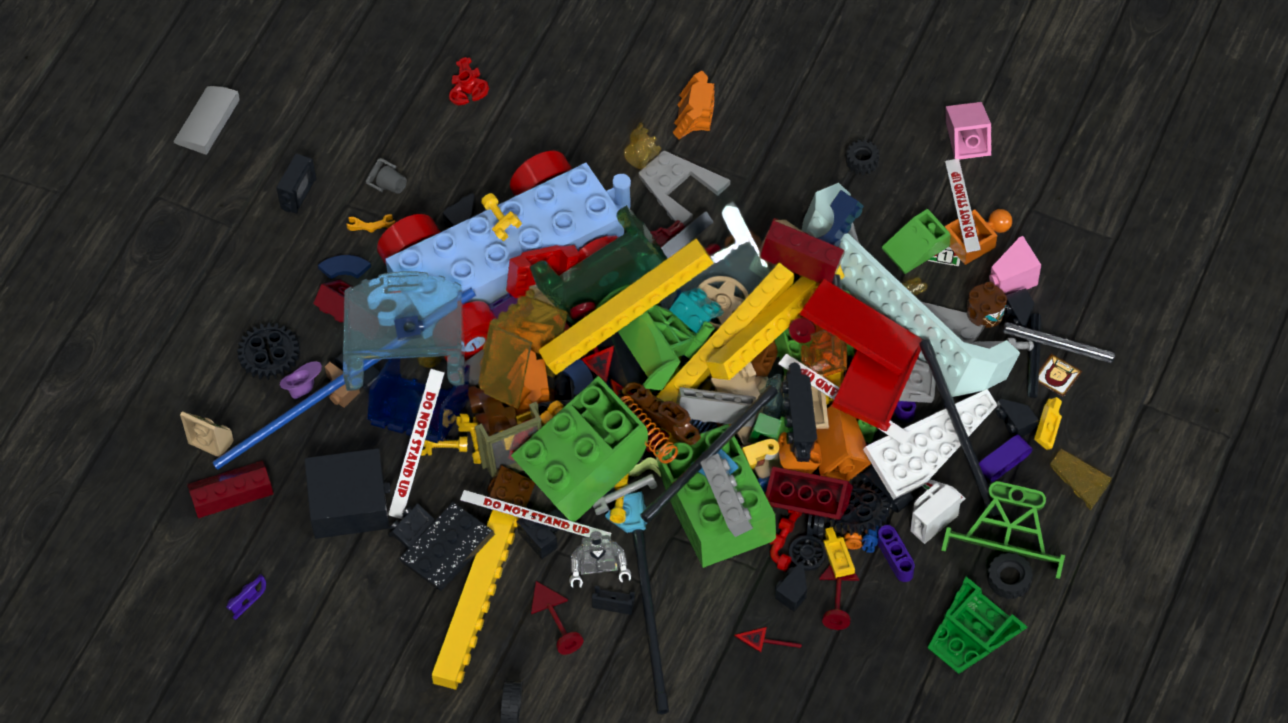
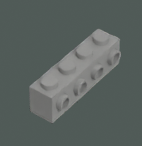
M679 387L676 404L687 410L691 419L702 422H719L726 425L732 424L757 398ZM756 414L744 427L754 426Z
M717 453L701 461L702 468L732 534L737 537L753 529L750 522L752 516L748 508L743 506L745 500L741 492H737L735 486L738 484L733 474L730 475L728 471L731 468L726 458L722 459Z

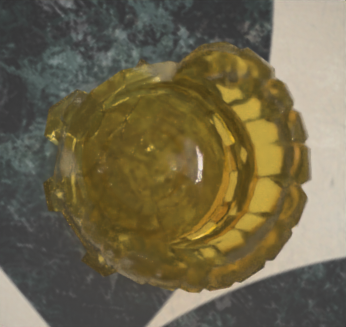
M641 122L630 134L631 143L624 149L625 159L637 169L645 168L648 161L654 159V156L659 155L658 151L661 150L660 146H655L654 144L657 140L656 137L648 136V129L646 128L641 130L643 127Z

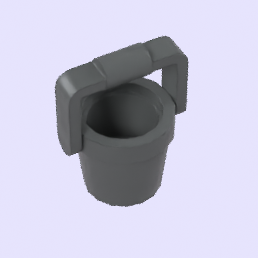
M380 158L370 171L366 183L380 192L384 189L399 194L405 189L407 179L395 170L397 166ZM383 163L386 164V165H388V166H384V167L380 170V168H381V166H382ZM376 176H377V178H376V184H377V186L374 185V184H372V182H373V180H374V178H375Z

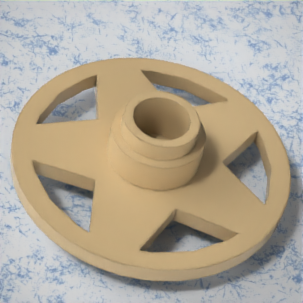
M716 276L705 280L697 287V289L699 288L706 292L707 297L711 301L717 302L724 311L722 316L717 317L720 324L709 321L714 329H719L732 315V312L744 301V299L734 296L735 286L740 289L745 299L749 296L745 287L733 278ZM724 281V284L719 289L708 285L713 282Z

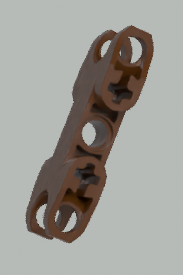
M500 379L495 380L494 385L487 389H478L475 385L469 387L468 397L472 413L482 411L481 414L475 415L477 425H483L488 436L518 425L514 406L503 407L510 405V399L506 385Z
M628 383L622 389L624 396H630L634 400V404H638V408L643 410L642 413L647 414V418L651 419V423H655L656 426L658 425L669 431L675 440L688 445H695L701 439L698 429L689 422L691 417L688 411L673 401H663L655 397L650 389H646L638 383ZM637 389L634 395L628 394L630 390ZM689 432L695 434V436L690 439L686 438V435H688Z

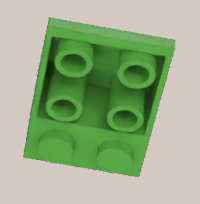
M927 209L912 218L882 246V249L901 271L906 274L950 246L951 234Z

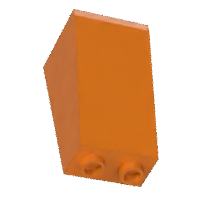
M830 405L827 408L829 428L816 429V442L820 444L822 463L818 466L820 476L850 481L871 464L863 450L867 444L856 418Z

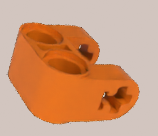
M783 432L778 439L780 447L778 452L783 468L812 474L822 463L820 444L815 442L809 462H797L795 452H791L790 444H787V433Z

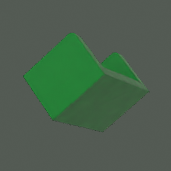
M759 413L747 442L755 444L767 439H775L782 420Z

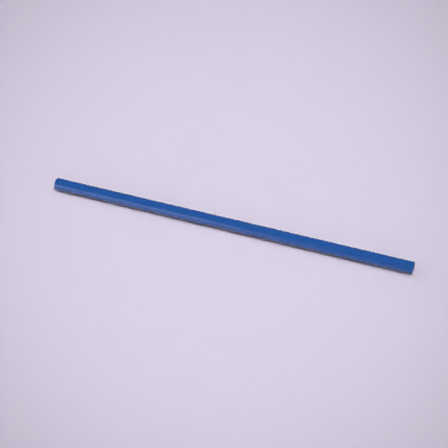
M469 288L423 319L424 330L475 297L476 294L472 288ZM413 326L406 332H413L415 330V326ZM395 338L214 460V466L217 470L410 340L398 342V338Z

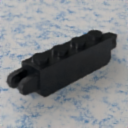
M794 362L790 363L785 380L781 382V393H784L783 410H786L784 424L785 427H788L786 441L787 444H790V451L795 452L797 462H809L811 451L814 449L815 442L817 441L810 377L801 373L799 363Z

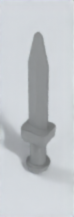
M1014 338L1007 339L1016 349L1031 351L1034 347V343L1031 340L1016 342ZM1004 341L971 342L969 344L990 349Z

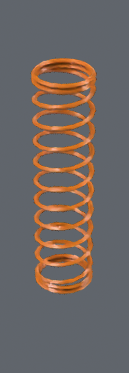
M630 396L620 398L622 401L627 399L624 403L630 400L627 406L629 409L636 405L637 408L632 412L635 414L637 410H640L641 414L637 416L638 418L641 415H645V419L641 422L650 421L646 428L651 424L654 425V428L648 432V436L655 429H658V434L647 441L650 442L649 445L645 441V445L649 447L650 451L654 452V455L663 464L673 461L678 454V448L672 442H669V438L665 437L664 433H660V428H656V424L651 423V419L647 418V414L642 413L643 410L638 408V404H634V400ZM659 434H662L663 438L660 439L656 443V445L651 446V442L654 439H656L659 436ZM663 439L668 440L667 443L663 445L660 450L655 451L656 446L659 445L663 441ZM675 448V453L670 459L662 460L663 456H666Z

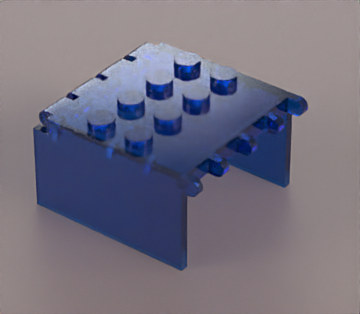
M399 347L392 353L369 389L368 420L371 421L373 426L383 429L388 426V430L401 434L406 431V435L411 436L426 385L418 383L416 378H413L412 381L401 378V374H399L401 347ZM470 365L465 366L453 388H449L448 391L439 390L425 440L437 444L439 441H444L457 417L468 402Z

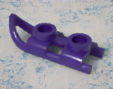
M259 574L253 582L246 584L238 596L236 595L228 601L226 608L232 610L234 614L232 618L234 620L264 593L266 581L262 574ZM261 581V589L257 592L254 587ZM247 598L249 602L243 606L242 602Z

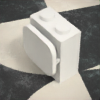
M936 483L917 499L914 504L911 532L924 544L958 516L961 501L959 492L948 484L942 488L939 483Z

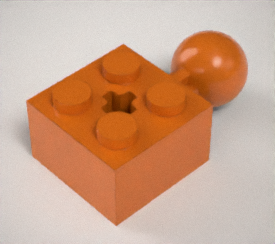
M1004 209L993 211L989 216L988 222L976 210L972 211L981 249L978 251L966 252L959 219L945 226L951 234L949 247L964 265L996 248L997 234L995 232H1006L1012 226V216L1008 211Z

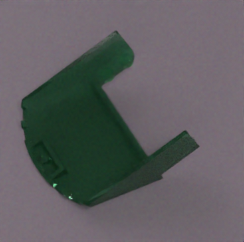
M627 205L616 214L618 222L627 233L561 275H558L544 260L530 266L538 289L572 326L582 320L571 317L570 310L573 307L587 302H593L597 307L608 294L620 287L633 284L668 259L643 222L641 223Z

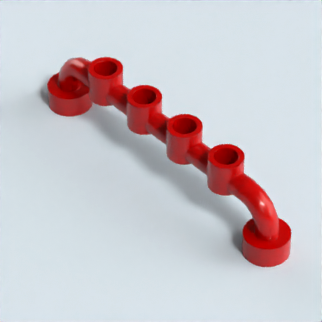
M788 510V513L791 514L789 518H782L779 523V529H782L779 535L776 534V539L770 543L772 545L770 550L771 559L777 564L778 569L785 572L791 564V557L782 554L780 557L778 551L785 544L787 535L792 532L797 518L802 515L800 512Z

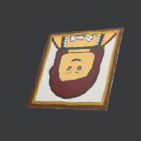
M1051 354L1039 370V383L1064 397L1082 371Z

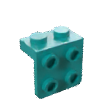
M699 288L682 292L669 309L696 334L705 321L709 322L711 319L722 316L724 313L721 306L717 302L711 301L707 297L706 292Z

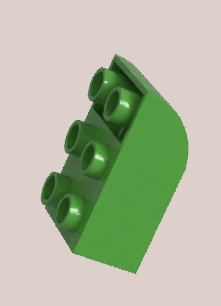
M598 376L517 449L511 457L568 520L575 522L635 467L645 451L648 431L640 419Z
M729 424L700 434L701 439L695 445L681 442L674 443V446L678 448V454L669 463H661L656 456L665 489L729 427ZM735 436L722 450L739 467L730 475L733 474L738 484L735 486L737 492L740 491L745 500L743 506L748 508L752 516L750 522L753 529L737 537L732 534L707 478L699 472L670 500L703 568L771 543L776 539L775 513ZM675 448L669 454L663 456L662 460L670 459L675 453Z

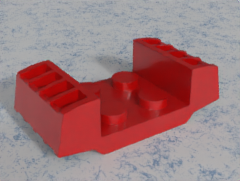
M575 245L545 247L522 252L520 256L509 259L506 291L514 298L528 297L529 286L557 280L564 289L574 286L579 256Z

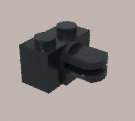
M553 510L548 514L565 519L564 514L559 510ZM520 518L517 521L518 533L541 559L558 548L557 537L554 533L560 529Z

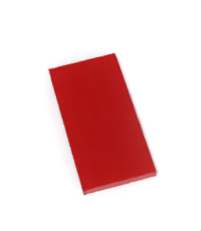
M823 279L800 312V315L897 375L901 374L918 348L919 343L923 340L826 279Z
M918 346L900 375H897L857 350L831 406L885 431L921 352L920 346Z

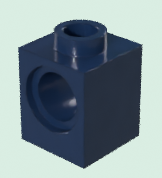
M417 315L394 320L398 342L420 338L421 332L424 331L423 322L418 320ZM407 324H413L415 330L408 333L404 330V327Z

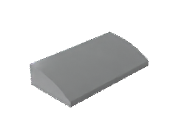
M208 86L175 138L174 144L207 155L240 100L238 91L224 87Z

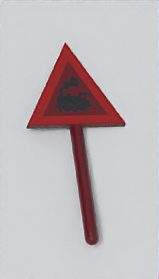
M767 627L734 635L760 653L762 652L763 643L802 647L798 643L764 639Z

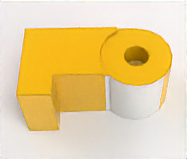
M767 439L743 447L742 451L751 469H754L758 461L774 459L780 447L776 440Z

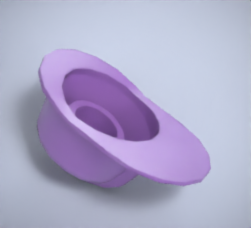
M314 361L301 366L281 380V388L287 389L294 399L309 393L313 388L314 378L322 369L321 363Z

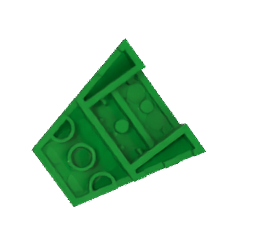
M965 577L962 587L957 592L955 600L950 609H948L928 649L955 672L960 674L1028 627L1013 614L1011 616L1007 615L982 594L979 586L968 577Z

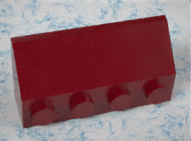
M773 220L759 258L774 265L780 263L789 271L821 284L823 279L832 283L844 257L845 250Z
M342 280L321 284L314 305L319 307L320 311L334 316L335 320L346 323L350 329L361 332L365 338L372 341L383 338L393 327V325L382 326L378 321V313L381 311L390 312L392 311L391 309L382 304L376 309H370L368 305L369 296Z
M263 461L187 484L198 518L274 495Z
M772 467L765 496L771 507L840 520L849 505L853 486L845 480Z

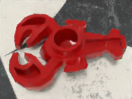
M465 57L456 62V65L460 67L459 75L452 76V84L457 85L449 93V100L454 105L460 106L469 103L465 93H472V100L478 101L484 98L489 91L488 82L483 79H477L480 76L478 68L471 70L469 64L472 61L470 58Z

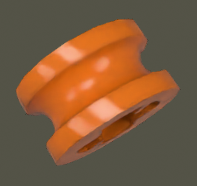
M850 533L844 536L847 549L855 550L862 547V535L859 536L857 533H854L850 536Z

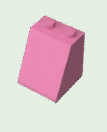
M982 102L946 106V124L954 159L991 156V122Z
M1021 236L992 266L991 275L989 276L990 282H993L995 286L1003 290L1005 295L1025 288L1030 289L1038 285L1041 263L1025 238Z

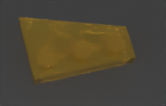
M1063 449L1059 451L1051 462L1050 467L1065 483H1068L1075 490L1074 493L1086 502V506L1090 510L1112 480L1111 477Z

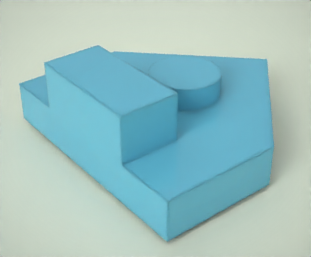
M642 491L624 495L623 509L626 511L625 522L612 523L626 533L633 532L636 529L645 530L647 522L640 516L646 509ZM609 510L608 513L605 515L606 519H608L609 521H611V510Z

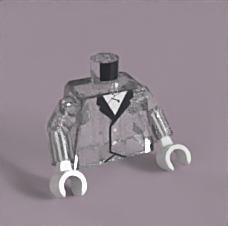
M594 531L590 534V537L581 539V545L577 546L571 555V572H573L569 579L571 586L573 587V581L576 579L579 580V587L582 586L583 582L579 572L582 575L616 571L618 567L621 569L619 580L623 582L622 574H627L630 581L631 572L629 569H626L628 564L624 549L612 541L609 535H602L599 531Z

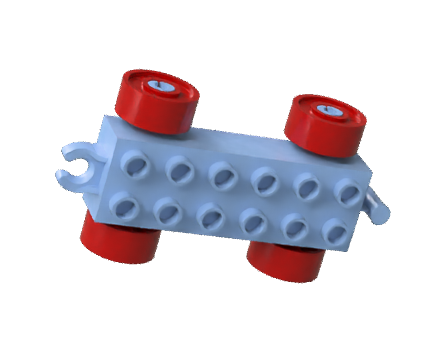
M546 151L528 159L516 170L510 181V189L515 197L497 205L504 216L511 211L522 222L519 228L511 224L504 230L509 236L504 241L499 239L492 230L499 222L492 210H486L442 232L428 215L416 214L405 217L389 227L378 241L377 251L387 266L389 284H384L371 292L368 297L369 308L376 309L386 299H391L396 303L394 310L378 313V321L382 326L395 325V319L416 315L418 320H423L469 288H472L476 294L475 297L421 333L424 339L433 336L435 344L448 364L461 367L464 362L485 347L495 349L503 338L504 329L489 305L508 294L506 288L509 259L520 256L522 252L545 247L575 245L579 253L575 287L579 292L598 298L605 290L613 287L637 268L636 260L623 243L625 241L624 217L622 214L627 212L631 206V180L625 174H617L613 179V188L605 191L587 163L573 169L561 152Z

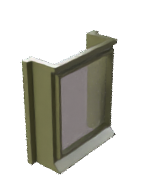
M537 402L529 404L531 420L492 436L487 435L482 424L475 426L481 466L483 469H488L492 479L496 476L497 470L501 465L516 473L524 471L511 455L542 428Z

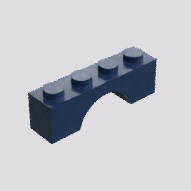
M842 190L839 191L830 204L834 213L832 228L828 233L817 238L836 247H839L840 240L844 234L850 231L851 224L855 218L861 215L862 208L864 207L859 201Z

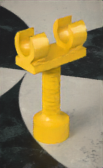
M490 193L482 198L481 203L487 210H492L499 220L492 230L499 239H502V241L506 240L509 236L504 230L511 224L519 228L522 225L521 220L511 211L504 216L497 206L498 199L494 194Z
M460 414L461 417L456 419L459 426L458 429L460 432L471 433L475 452L472 454L475 464H481L475 433V426H477L476 418L473 417V423H469L468 414Z
M428 432L423 445L425 449L422 450L421 456L427 453L432 455V448L434 447L458 448L459 452H467V437L460 436L458 440L434 441L432 439V432Z
M629 474L615 485V491L628 485ZM624 496L616 499L615 508L610 512V520L614 523L625 522Z

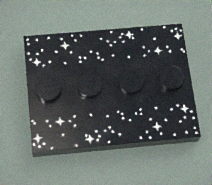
M452 502L399 559L416 574L439 591H442L495 533Z

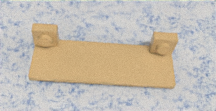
M751 362L730 380L711 378L716 392L753 396L756 398L760 395L754 382L756 372ZM766 405L756 414V418L759 413L771 416ZM750 426L743 427L737 433L743 447L752 445V443L747 442L752 429ZM779 452L774 460L763 459L757 462L754 470L758 478L763 479L770 476L772 467L783 468L780 463Z

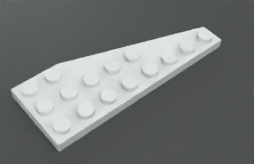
M988 389L955 404L968 437L997 406ZM947 409L904 428V430L912 434L905 445L887 436L863 449L893 500L923 486L960 447V441Z

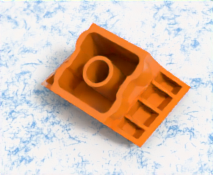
M703 71L693 75L679 95L682 99L678 103V118L674 122L677 127L673 132L678 139L692 131H710L714 109L715 86L712 83H707L708 76Z
M526 348L518 357V360L507 376L513 380L509 389L512 391V406L517 411L516 416L523 415L527 411L530 412L529 404L550 402L544 359L537 360L536 353Z

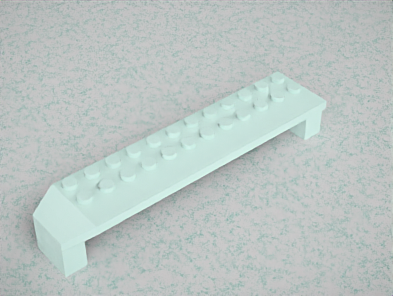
M839 183L815 192L805 215L802 231L815 238L828 233L834 223V213L830 204L840 190L850 196L851 194ZM848 233L844 234L839 248L845 250L840 264L845 276L841 280L842 290L849 291L850 295L923 339L922 341L929 339L952 397L984 391L1007 379L1020 354L1013 345L1006 340L989 349L963 342ZM921 350L917 359L928 364Z

